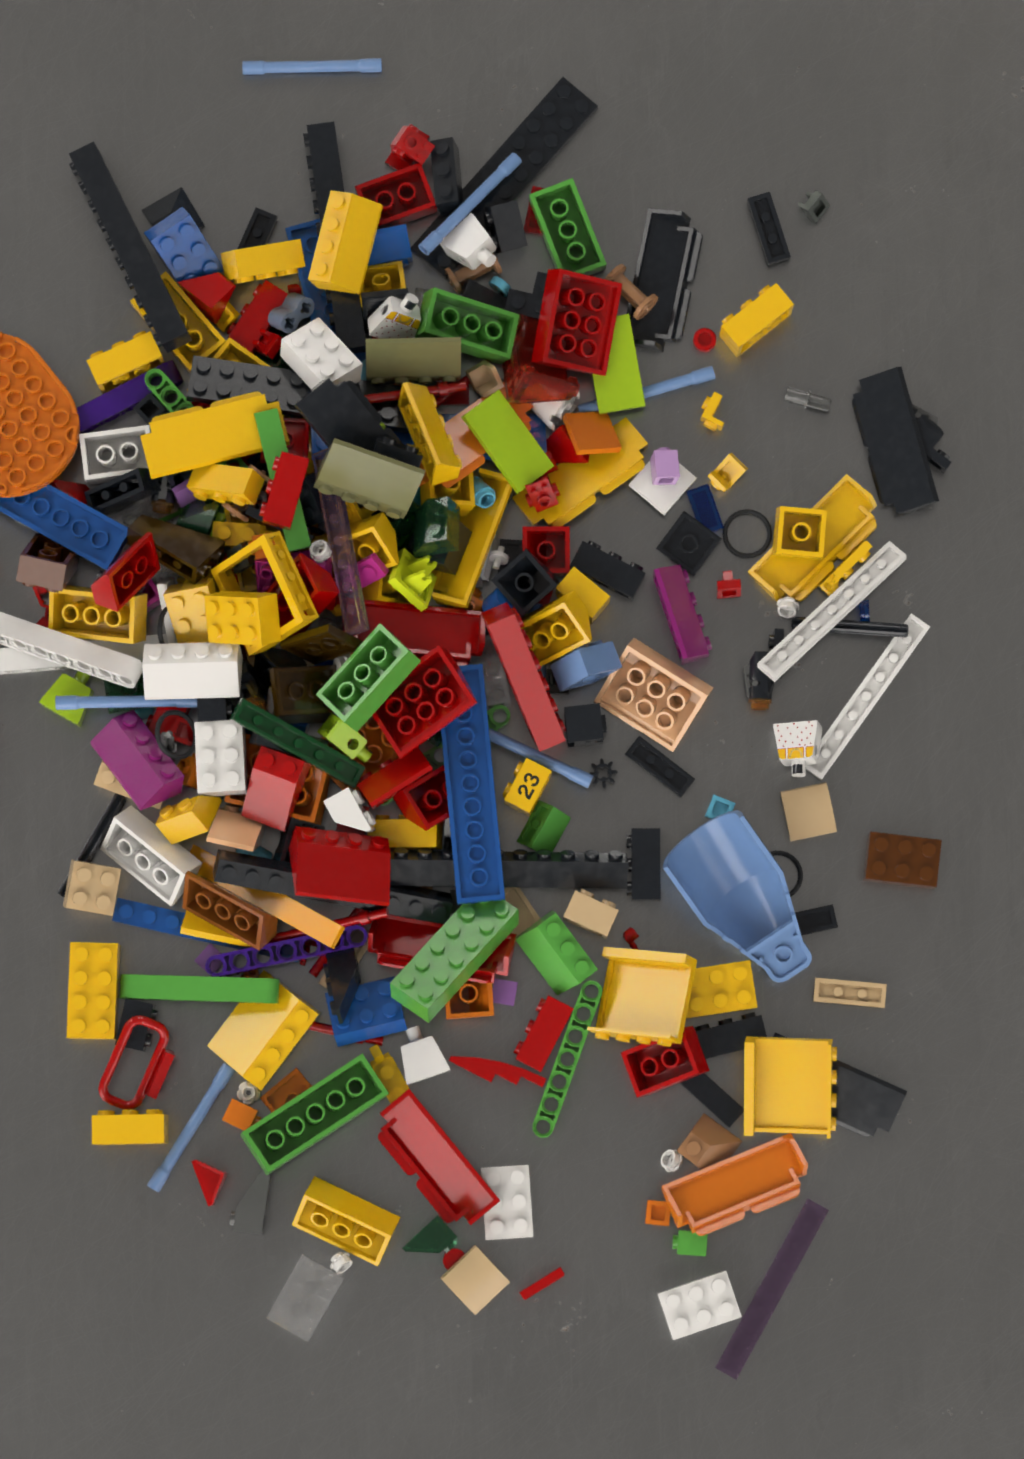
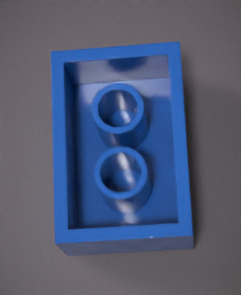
M183 207L144 232L176 283L224 271L221 262L198 226Z
M395 976L360 984L342 1024H339L337 1015H332L330 1001H334L333 996L329 997L328 992L325 993L332 1029L338 1047L407 1030L402 1004L391 997L390 982Z

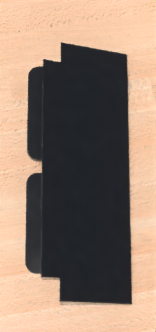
M648 208L633 284L647 297L651 294L658 296V301L640 320H636L633 316L636 308L630 303L628 304L627 314L630 316L635 347L663 352L666 341L676 343V340L681 339L683 336L691 298V292L687 289V286L695 278L703 235L697 229L689 227L691 218L683 211Z
M895 367L860 379L862 391L853 394L852 405L863 444L869 450L868 462L880 503L884 504V506L894 505L896 513L901 514L914 512L938 502V494L902 367Z
M329 378L320 381L294 405L328 448L334 438L372 451L376 438L383 439V436L394 438L397 440L396 444L405 446L391 428L383 429L381 427L382 418L353 381H343L337 386Z
M775 1032V1034H774V1036H773V1037H783V1038H787V1037H785V1036H783V1035H780V1034H778V1033H776V1032ZM839 1060L833 1061L832 1070H837V1084H832V1093H837L836 1108H832V1117H836V1124L866 1137L874 1136L877 1128L889 1132L907 1091Z

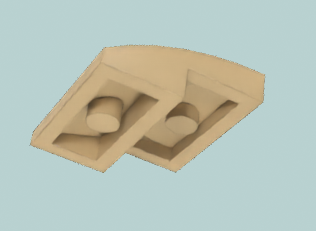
M826 782L780 792L790 841L837 832Z
M476 1245L440 1277L474 1315L510 1283Z

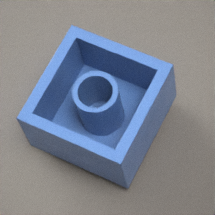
M598 640L589 644L588 647L584 644L572 650V653L568 652L559 657L558 661L551 664L550 667L561 692L594 684L622 668L613 641L603 643L602 640Z

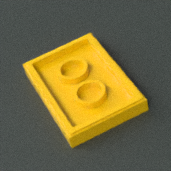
M186 910L180 934L248 948L251 947Z

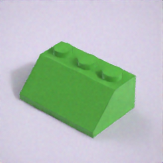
M553 910L516 937V942L556 995L580 984L598 970Z

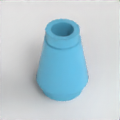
M474 476L475 504L481 508L492 506L496 500L494 489L478 476Z

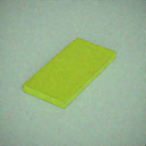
M629 314L616 317L606 376L592 374L599 415L646 406Z
M500 390L494 392L461 417L516 494L525 489V485L533 483L554 467Z

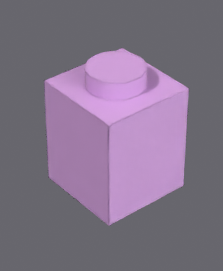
M668 447L654 450L650 458L652 485H675L680 477L678 451L670 450Z

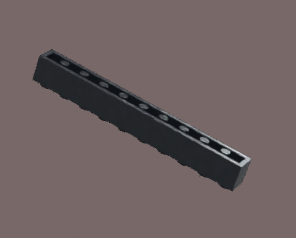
M334 121L307 125L308 133H303L305 147H310L311 153L306 158L308 170L313 169L314 177L309 179L311 192L316 191L317 200H313L314 214H319L320 222L316 223L318 237L330 191L344 192ZM325 290L327 304L332 303L333 312H329L330 326H335L336 336L353 354L366 352V339L359 294Z
M93 141L69 153L72 160L69 166L75 176H80L82 181L78 182L83 194H89L91 200L87 201L93 214L98 213L100 219L96 221L103 233L107 231L109 235L106 241L111 251L116 250L118 254L115 260L120 270L125 269L128 274L124 278L130 290L135 288L137 295L134 296V299L140 309L144 307L147 314L143 315L148 327H154L156 331L153 334V338L157 346H163L166 352L169 353L193 341L96 144Z
M396 848L390 850V886L456 887L451 848H446L442 851H432L429 848H421L419 850ZM517 849L513 852L501 850L504 887L627 889L628 859L627 853H622L621 851L613 850L609 853H599L595 850L574 852L572 850L551 852L545 849L538 850L537 852H527L523 849Z
M220 849L217 851L213 868L215 882L359 909H368L370 911L387 907L391 915L445 924L450 918L453 906L450 893L416 886H390L389 906L295 895L291 863Z

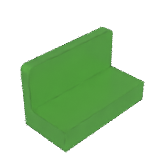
M539 800L516 842L536 852L543 849L553 852L571 818L556 807Z

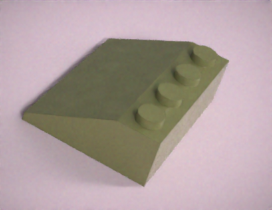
M461 337L366 339V381H371V384H385V382L395 381L396 385H402V383L409 381H418L419 384L423 385L432 384V381H442L449 384L456 383V380L461 379Z
M334 438L321 461L313 487L323 494L337 495L345 502H356L364 505L368 510H379L385 512L391 518L403 519L412 504L426 470Z

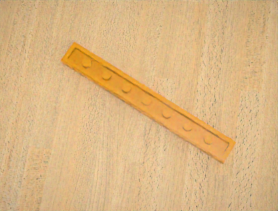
M193 844L190 853L202 862L198 871L199 875L328 947L335 948L345 927L285 894L215 882L213 868L216 856Z

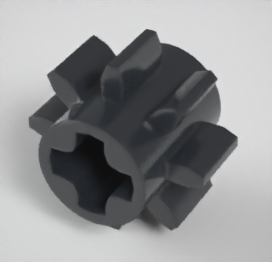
M601 758L599 765L591 764V767L595 770L589 774L594 775V786L597 783H602V787L605 789L608 781L612 784L615 783L611 776L616 775L618 771L611 769L612 761L607 765L604 764ZM606 768L609 777L603 776L601 779L598 778L599 772L597 770H604Z

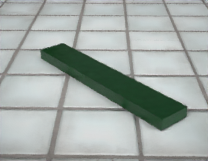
M244 698L240 699L230 720L352 788L356 787L366 768Z

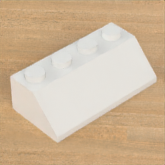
M209 642L144 644L142 667L145 700L240 697L243 662L240 645Z
M129 806L113 818L100 848L101 851L171 907L184 893L185 873L190 871L198 874L202 865L199 859L179 843L171 845L158 827L133 806Z

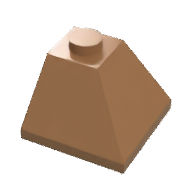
M703 1113L676 1152L701 1170L730 1158L742 1143V1140Z

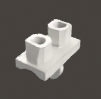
M495 536L480 574L482 580L489 581L493 568L498 570L500 565H505L509 561V556L504 553L505 547L499 546Z

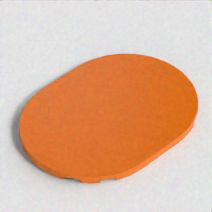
M0 332V498H11L27 495L44 488L66 469L78 446L80 419L71 394L39 353L19 337Z

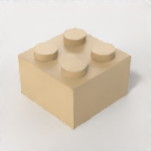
M71 859L63 906L69 909L113 916L121 869Z
M581 889L580 892L575 891L563 916V920L607 939L619 912L618 909H615L616 904L606 899H603L602 902L593 899L594 894L584 889Z

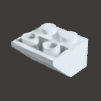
M348 787L323 801L335 823L366 832L375 831L373 825L376 824L372 813L368 812V810L365 811L362 804L365 803V800L359 790Z

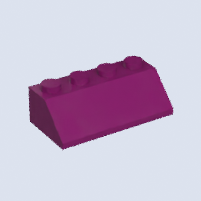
M680 565L654 569L653 580L681 665L709 657V650H712L709 637H704L701 628L705 627L701 614H696L694 606L697 605L694 592L689 593L687 584L690 583L686 569L682 570Z
M134 709L114 717L91 740L90 744L140 811L181 794L184 780L183 773L173 760L162 752L156 738Z

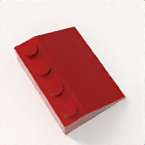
M560 268L549 269L531 362L606 376L622 283Z
M440 645L420 658L421 662L372 715L400 759L478 703L452 655Z
M295 826L289 845L295 895L389 906L391 853L388 838Z

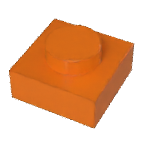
M647 1200L645 1224L669 1226L670 1209L667 1202Z

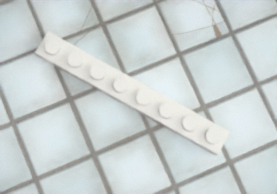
M888 541L757 663V667L774 682L779 679L907 559L906 554L892 542Z
M912 613L904 622L909 627L908 636L894 637L821 739L818 762L806 765V770L818 779L822 780L929 630L930 626Z

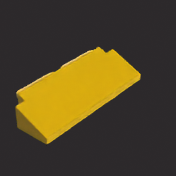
M256 391L215 401L209 408L203 409L200 406H195L153 417L151 422H149L151 433L140 435L151 479L263 452L254 413L270 409H278L286 446L290 445L279 401L267 404L265 394Z
M626 417L613 426L622 447L619 453L590 454L589 463H560L557 465L559 470L548 474L551 484L555 482L560 492V496L557 497L558 505L537 513L535 507L530 508L527 503L525 494H528L526 488L512 497V500L531 526H537V523L542 519L548 526H564L595 504V494L600 491L602 494L607 495L644 469V456L640 450H646L648 443Z
M483 468L479 469V474L483 481L495 491L496 500L492 506L481 508L475 504V507L466 517H451L453 520L461 521L472 534L456 575L436 570L432 571L437 577L432 593V598L437 604L468 608L513 489L502 473Z
M846 474L811 508L827 510L823 558L809 559L772 555V547L747 571L748 574L776 602L781 598L783 599L786 595L794 598L795 601H803L834 571V563L838 559H846L877 528L876 519L871 513L877 507L873 495Z

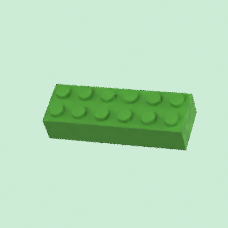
M506 900L462 904L390 982L391 997L429 1023L519 924V910Z
M362 1053L244 1130L240 1136L265 1174L269 1175L386 1098L389 1093Z

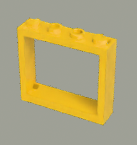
M276 531L263 534L211 569V573L219 591H241L231 568L262 548L294 617L293 620L280 627L281 641L319 618V615L281 532ZM281 641L263 646H244L250 656L265 652Z

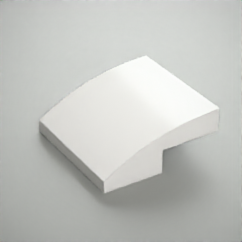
M649 461L644 469L631 481L629 486L661 514L665 515L697 478L679 463L680 477L675 485H652L651 464Z

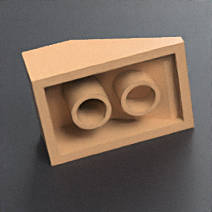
M225 804V807H220L206 841L251 852L255 851L262 843L265 825L241 816L242 812L238 811L239 807Z

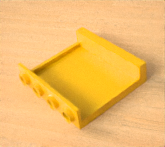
M603 947L602 956L609 959L596 1027L588 1026L587 1030L594 1033L595 1038L602 1040L616 1037V1040L621 1042H630V1039H637L636 1042L650 1045L651 1041H656L658 1045L671 1047L672 1043L681 1044L697 959L682 953Z
M746 1036L744 1044V1136H754V1132L827 1134V1139L831 1138L832 1131H836V1117H832V1108H836L837 1093H832V1084H837V1070H832L833 1061H837V1047H833V1039Z

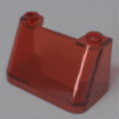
M519 314L511 358L502 363L506 400L514 404L565 401L576 397L580 384L576 377L570 376L567 378L566 369L531 362L539 320Z

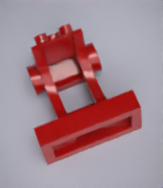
M414 125L402 126L390 144L391 153L386 159L385 165L395 171L411 166L415 161L423 166L435 145L429 142V135Z
M551 451L545 454L554 467L533 483L525 485L528 494H525L527 503L530 508L534 506L537 513L559 504L557 497L560 496V492L555 482L551 484L548 476L549 473L559 470Z

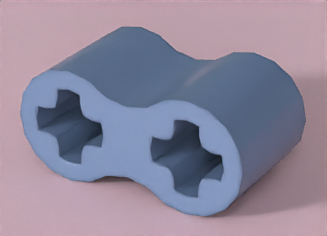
M291 292L286 296L281 306L270 311L268 323L271 327L282 332L292 333L302 319L311 316L315 304L311 298Z

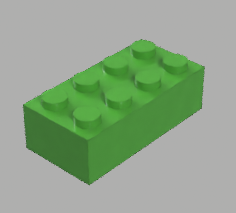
M573 178L529 194V203L555 269L560 268L589 276L606 270V261Z
M435 287L424 293L420 309L421 323L415 338L461 337L462 353L497 364H502L511 358L519 314Z
M379 624L316 695L344 723L358 732L421 660L394 634Z

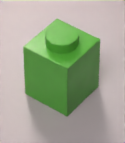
M678 1230V1235L673 1234L672 1249H677L676 1254L706 1256L708 1234L699 1236L696 1233L692 1234L691 1231Z

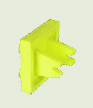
M403 548L398 551L399 564L392 567L388 583L400 592L410 604L422 612L428 608L437 577L432 571L436 568L437 562L429 563L430 555L416 559Z

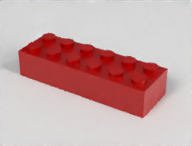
M506 602L482 612L481 615L531 738L539 752L566 741L563 734L567 732L562 719H560L557 705L548 691L550 690L545 677H543L541 670L538 671L541 669L540 663L533 650H529L533 646L524 628L521 629V627H524V624L516 608H511Z

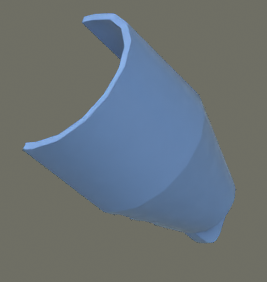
M739 810L729 811L714 817L684 837L670 851L664 860L663 869L705 927L717 933L727 943H731L741 953L764 968L769 977L775 982L787 981L810 965L812 955L802 939L783 870L742 812Z

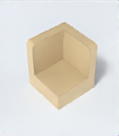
M486 360L465 371L473 390L482 397H487L504 387L496 367Z

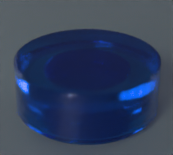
M862 600L860 602V621L870 622L869 600Z

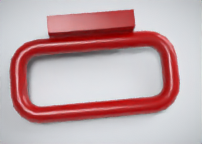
M141 1015L133 1016L127 1020L99 1082L98 1091L103 1101L123 1110H132L140 1106L146 1094L151 1098H157L175 1057L174 1052L166 1048L169 1041V1032L164 1024ZM136 1025H143L156 1030L160 1035V1039L135 1097L130 1101H126L111 1095L108 1092V1085L133 1028Z

